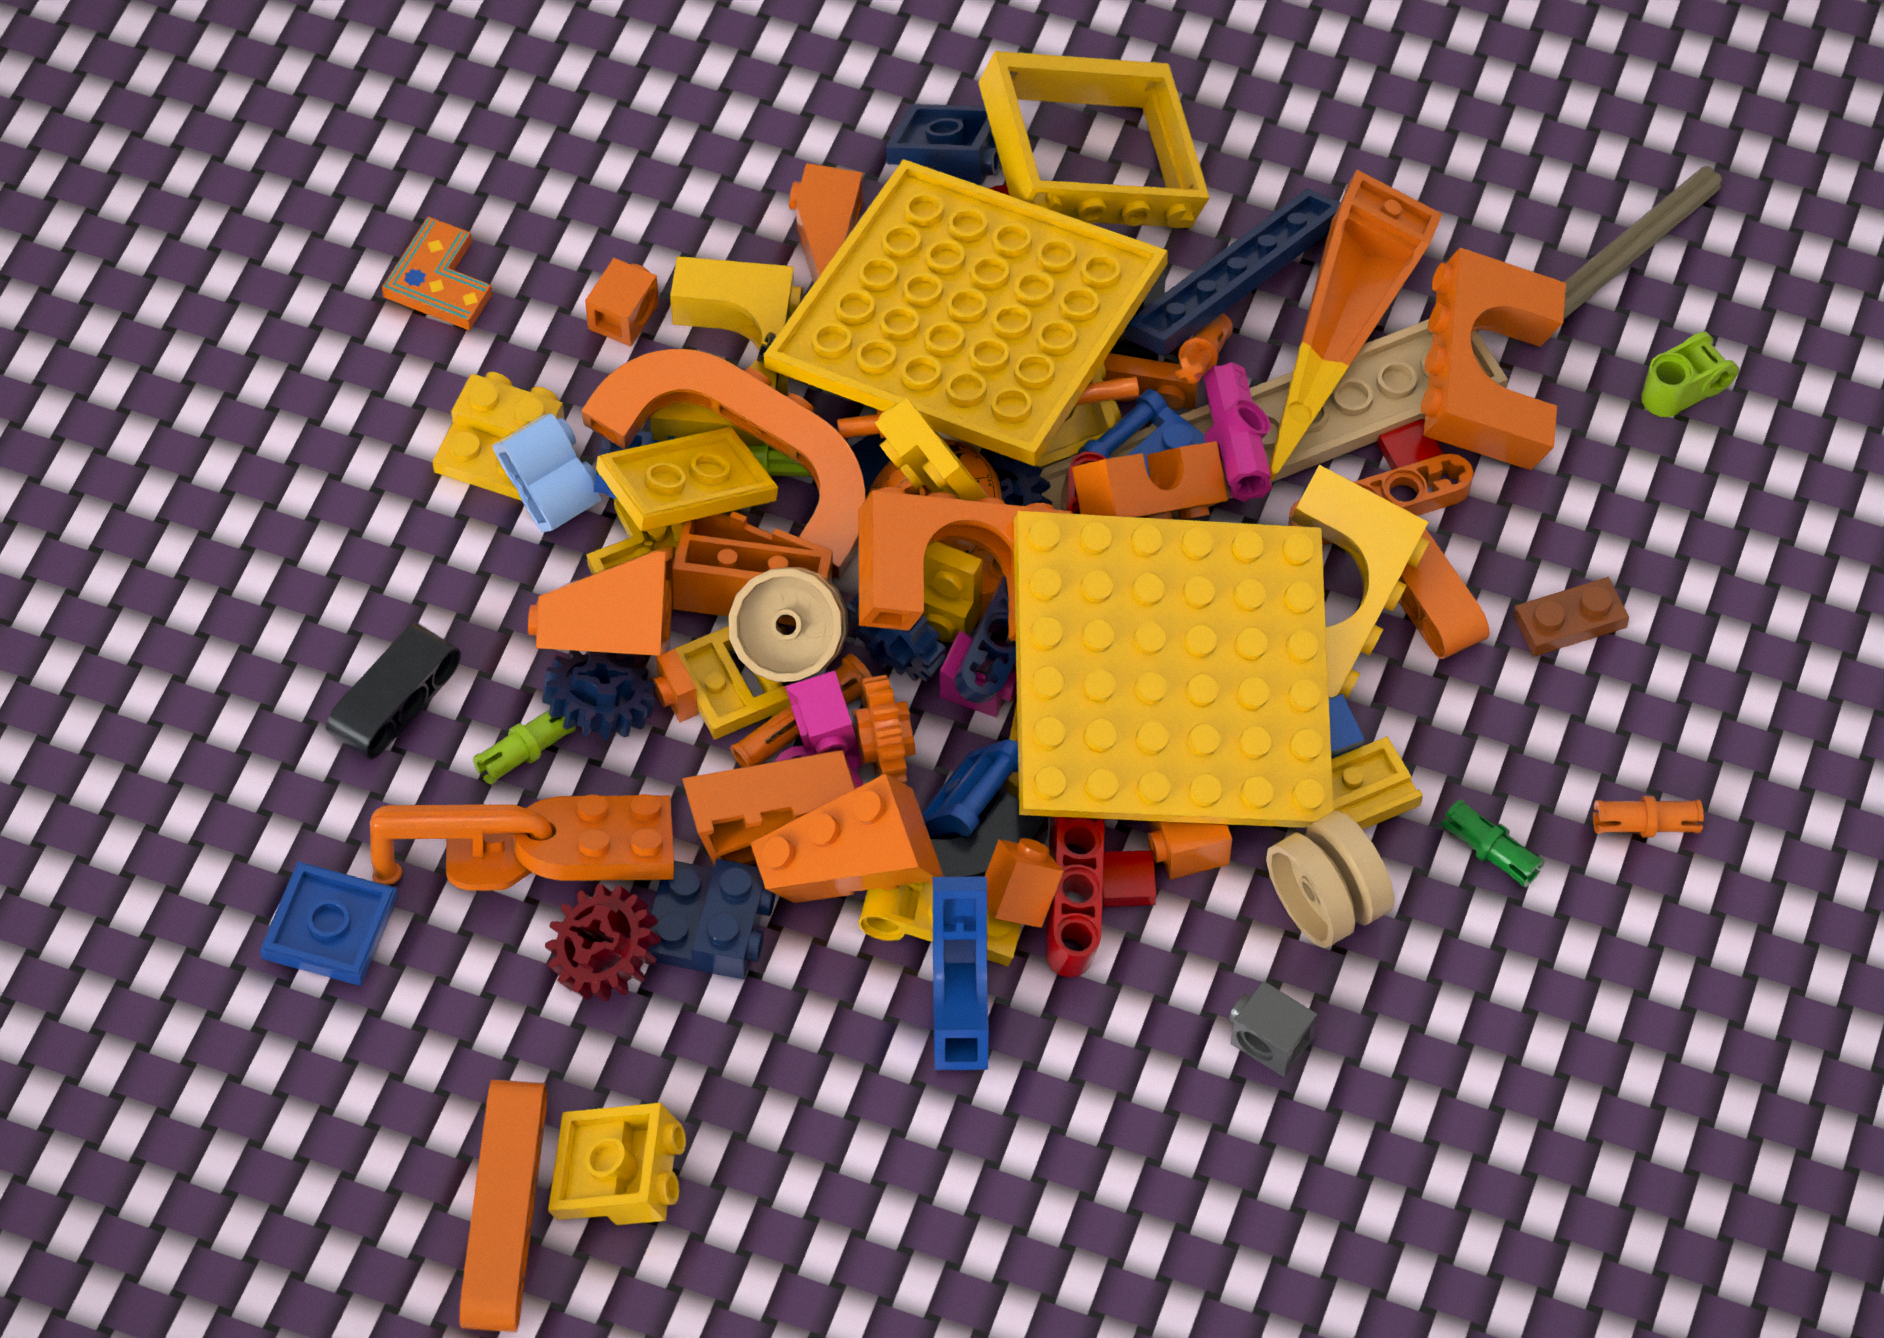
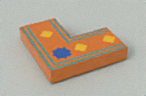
M428 216L382 286L384 298L470 331L490 300L492 287L488 283L454 271L472 244L471 232Z

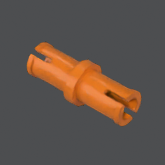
M1642 796L1640 801L1596 800L1594 803V809L1599 811L1593 812V825L1596 834L1640 832L1643 838H1653L1657 832L1701 833L1703 828L1702 823L1697 822L1704 820L1701 800L1656 801L1654 796Z

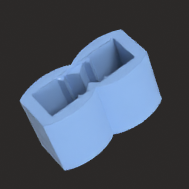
M552 413L541 415L492 445L502 468L517 488L527 511L542 532L553 531L602 500L598 492H593L596 471L588 462L581 463L576 456L573 445L576 444V438L572 429L564 419H556Z

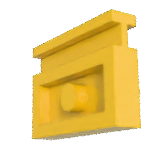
M1388 736L1331 759L1333 811L1337 810L1347 814L1362 830L1421 806L1423 794L1420 789L1416 790L1411 781V774Z

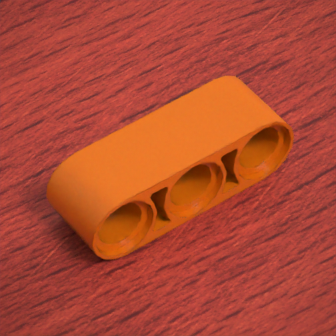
M1425 528L1421 537L1430 542L1416 568L1406 564L1398 581L1407 586L1398 602L1433 653L1438 658L1445 659L1488 639L1489 625L1480 605Z

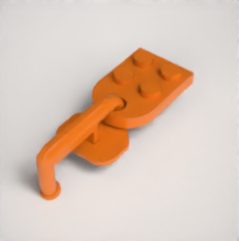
M592 794L586 796H557L540 800L527 808L513 804L388 805L376 809L370 820L371 863L374 871L372 879L373 882L388 886L397 882L403 872L402 867L395 862L394 839H446V876L452 885L463 890H505L532 872L548 879L562 881L674 880L670 795L599 796Z

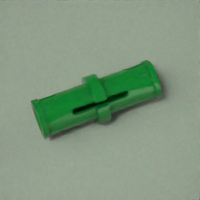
M1462 799L1455 802L1445 816L1450 819L1444 818L1441 826L1476 850L1475 856L1482 862L1487 863L1489 860L1519 882L1524 888L1529 886L1539 875L1540 871L1536 868H1543L1545 861L1510 837V830L1500 823L1498 826H1495L1468 806Z

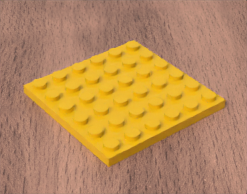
M903 159L763 355L765 369L881 411L896 406L907 397L936 431L1036 466L1167 266L1168 250Z
M1017 511L1013 520L1019 815L1307 828L1308 825L1333 812L1321 528Z

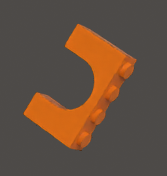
M1460 247L1446 263H1441L1437 267L1432 280V290L1436 292V302L1428 323V330L1433 333L1432 347L1427 354L1424 366L1425 372L1429 374L1428 389L1421 403V413L1425 415L1424 436L1532 470L1554 448L1557 405L1511 391L1493 381L1483 371L1474 356L1471 345V331H1492L1541 347L1563 324L1566 283Z
M884 487L876 491L872 490L858 510L859 626L909 631L924 613V554L926 547L941 540L959 539L980 546L992 555L1000 565L1006 576L1008 587L1009 641H1016L1013 518L1017 511L1072 514V511L1054 510L1052 505L1046 503H1033L1027 506L1007 505L998 498H982L977 501L956 499L954 495L944 492L931 493L927 496L906 494L905 490L897 487Z

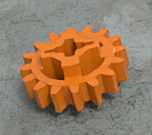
M887 675L862 679L861 699L864 708L852 710L861 764L873 763L875 776L879 777L886 773L906 785L907 767L904 757L916 755L907 702L895 703L894 692L891 689L890 680L887 678Z

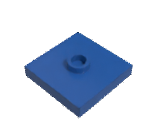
M297 861L260 948L261 958L362 986L398 900L397 888Z

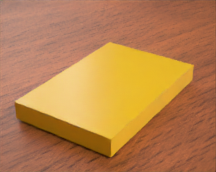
M732 426L598 455L597 472L641 532L774 502L777 498L778 486Z

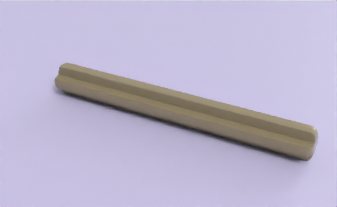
M1710 166L1700 168L1564 281L1566 283L1564 318L1719 191L1720 183L1722 182L1721 175Z

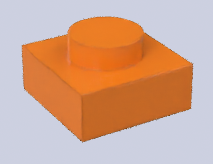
M676 649L656 656L658 677L652 679V681L656 685L655 693L662 707L670 705L679 723L697 716V689Z

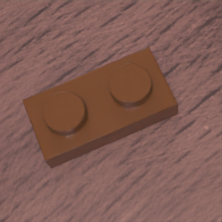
M1609 577L1515 605L1513 615L1533 657L1625 629L1629 621V615Z

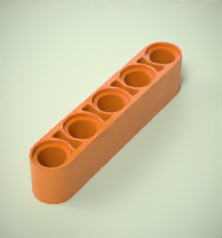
M494 1079L490 1081L460 1299L461 1329L502 1332L518 1331L546 1119V1083Z

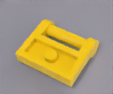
M729 626L674 648L696 686L698 711L714 740L767 717H773L791 705L786 687L783 686L782 682H775L756 674L754 676L764 694L753 697L728 652L734 649L729 639Z

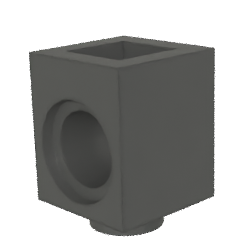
M1263 981L1252 996L1245 993L1235 1004L1229 1017V1021L1233 1022L1231 1045L1285 1078L1314 1039L1317 1013Z

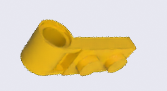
M925 881L900 885V888L883 890L876 888L867 890L858 921L859 928L867 935L885 941H896L903 938L905 934L933 942V884ZM988 909L987 960L1009 966L1014 957L1022 924L995 919Z

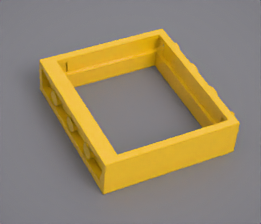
M1002 51L994 52L978 84L1010 196L1090 224L1110 223L1126 224L1129 226L1145 225L1192 228L1210 197L1168 63ZM1018 100L1143 108L1166 188L1040 180Z

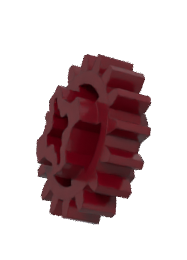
M598 884L594 897H590L583 890L577 892L579 904L573 908L563 903L560 908L566 916L563 922L553 921L549 925L558 935L557 939L545 943V948L556 955L547 964L551 970L560 975L557 980L560 984L586 1000H589L594 994L602 1001H609L612 988L625 996L629 993L628 980L633 977L635 980L643 982L646 979L640 970L643 963H656L657 958L650 954L648 949L649 946L661 943V937L650 930L658 923L657 917L646 910L648 906L646 902L637 895H632L622 886L617 885L613 891H610L603 884Z

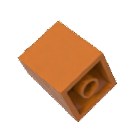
M663 546L538 596L536 605H530L528 615V634L536 636V648L662 655L670 648L673 602L672 567L675 559V546Z

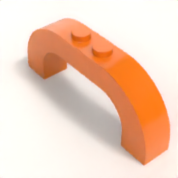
M667 349L644 354L623 364L600 383L581 410L583 424L624 450L629 447L643 424L657 411L676 404H694L711 410L801 465L813 478L819 492V501L813 516L799 538L832 550V576L838 580L841 578L859 546L858 510L865 501L864 480L859 463L847 441L828 422L813 413L815 409L807 400L794 393H789L786 397L770 387L772 382L756 369L747 367L743 371L720 357L688 349Z

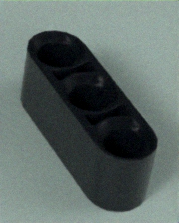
M420 623L410 625L336 704L328 717L326 731L369 760L377 758L451 678L461 659L460 649Z

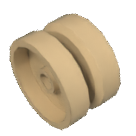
M803 567L771 569L751 578L736 594L728 616L729 639L738 659L754 674L775 682L800 681L826 669L841 653L848 634V609L839 590L822 574ZM790 615L795 619L796 629L792 634L786 635V628L778 626L780 617Z
M1335 810L1308 825L1306 836L1294 833L1268 848L1267 866L1279 899L1301 932L1318 946L1327 948L1354 933L1355 922L1365 926L1393 910L1395 897L1385 864L1361 827L1345 813Z

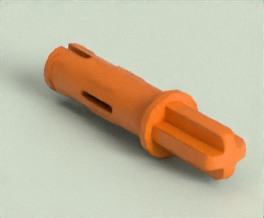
M1224 313L1220 314L1183 343L1178 354L1179 364L1174 370L1178 379L1186 378L1190 385L1196 384L1212 366H1216L1218 353L1233 330L1232 321Z

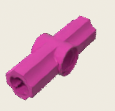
M1233 362L1221 366L1214 365L1203 376L1213 425L1204 434L1205 442L1217 441L1220 460L1223 462L1231 497L1243 502L1253 498H1263L1273 488L1262 438L1271 429V423L1265 412L1252 401L1245 368Z

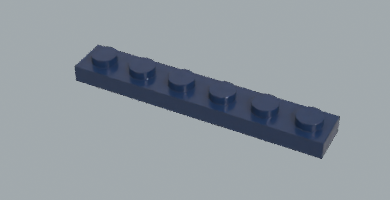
M1309 188L1305 189L1134 315L1125 328V339L1152 352L1166 356L1329 233L1332 218L1340 202Z

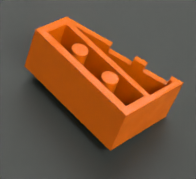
M886 773L750 842L765 889L793 903L854 895L855 891L876 888L883 890L900 888V885L925 881L933 884V877H944L913 789Z

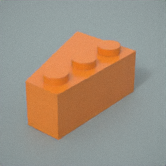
M734 511L730 516L721 513L686 521L683 523L672 567L673 609L728 617L736 594L753 577L776 568L803 567L822 574L832 583L833 551L777 528L772 533L749 525L747 524V516ZM790 615L780 617L778 620L780 624L796 626L795 619Z
M843 750L682 778L697 832L714 866L716 859L748 865L757 864L750 842L857 788Z

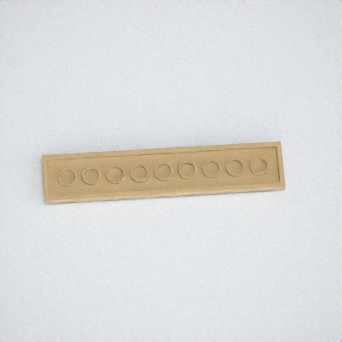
M1429 319L1363 345L1271 483L1378 441L1379 435L1422 418L1425 421V415L1421 413V403L1428 389L1429 374L1424 369L1427 354L1432 347L1433 333L1428 330ZM1477 330L1471 331L1472 350L1478 364L1493 381L1507 388L1508 378ZM1293 372L1249 388L1252 401L1265 412L1271 423L1270 431L1262 438L1268 467ZM1209 404L1180 415L1203 434L1213 425ZM1153 425L1137 431L1116 449L1110 457L1126 456L1158 427ZM1075 456L1041 468L1040 477L1050 482L1051 485L1046 492L1042 493V496L1053 502L1054 510H1060L1061 491L1070 463ZM1221 461L1228 499H1231L1233 497L1230 496L1223 462ZM1178 511L1172 512L1173 520L1179 519Z

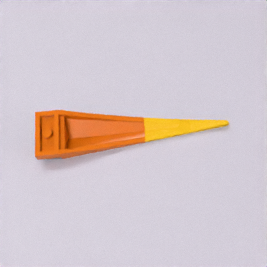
M1358 169L1351 178L1331 221L1269 465L1271 481L1275 479L1429 247L1442 217V213Z

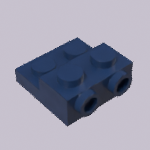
M910 104L885 146L887 164L899 165L904 159L925 167L934 166L936 171L977 185H982L987 176H997L999 172L1000 159L985 106Z
M716 859L714 868L674 861V880H660L651 914L657 917L658 923L650 930L661 937V943L649 946L648 952L657 958L656 963L745 980L749 962L759 961L764 941V931L758 930L762 915L771 916L776 894L765 889L758 866Z

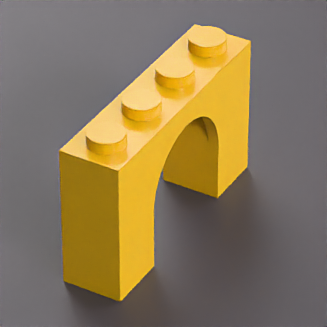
M677 256L670 294L672 325L734 331L748 338L760 351L762 344L767 345V342L764 340L766 335L772 332L777 336L799 306L803 298V287L794 286V266ZM757 357L750 367L764 374L772 382L770 387L788 396L791 378L765 369L764 363L758 362ZM671 405L657 411L650 417L653 440L666 441L668 435L680 438L732 426L746 445H764V442L711 410L699 405Z
M1319 465L1290 520L1302 527L1321 528L1322 537L1344 549L1355 561L1361 574L1363 595L1359 609L1345 621L1326 627L1329 699L1343 694L1347 700L1360 673L1352 669L1358 655L1362 652L1370 656L1383 632L1382 628L1375 625L1383 608L1393 612L1407 586L1398 581L1406 564L1416 568L1430 542L1421 537L1429 522Z

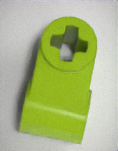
M1701 331L1688 338L1684 343L1662 354H1658L1652 359L1641 394L1642 403L1654 415L1660 417L1677 415L1699 401L1724 391L1737 377L1739 367L1732 360L1726 361L1712 345L1713 338L1709 333Z

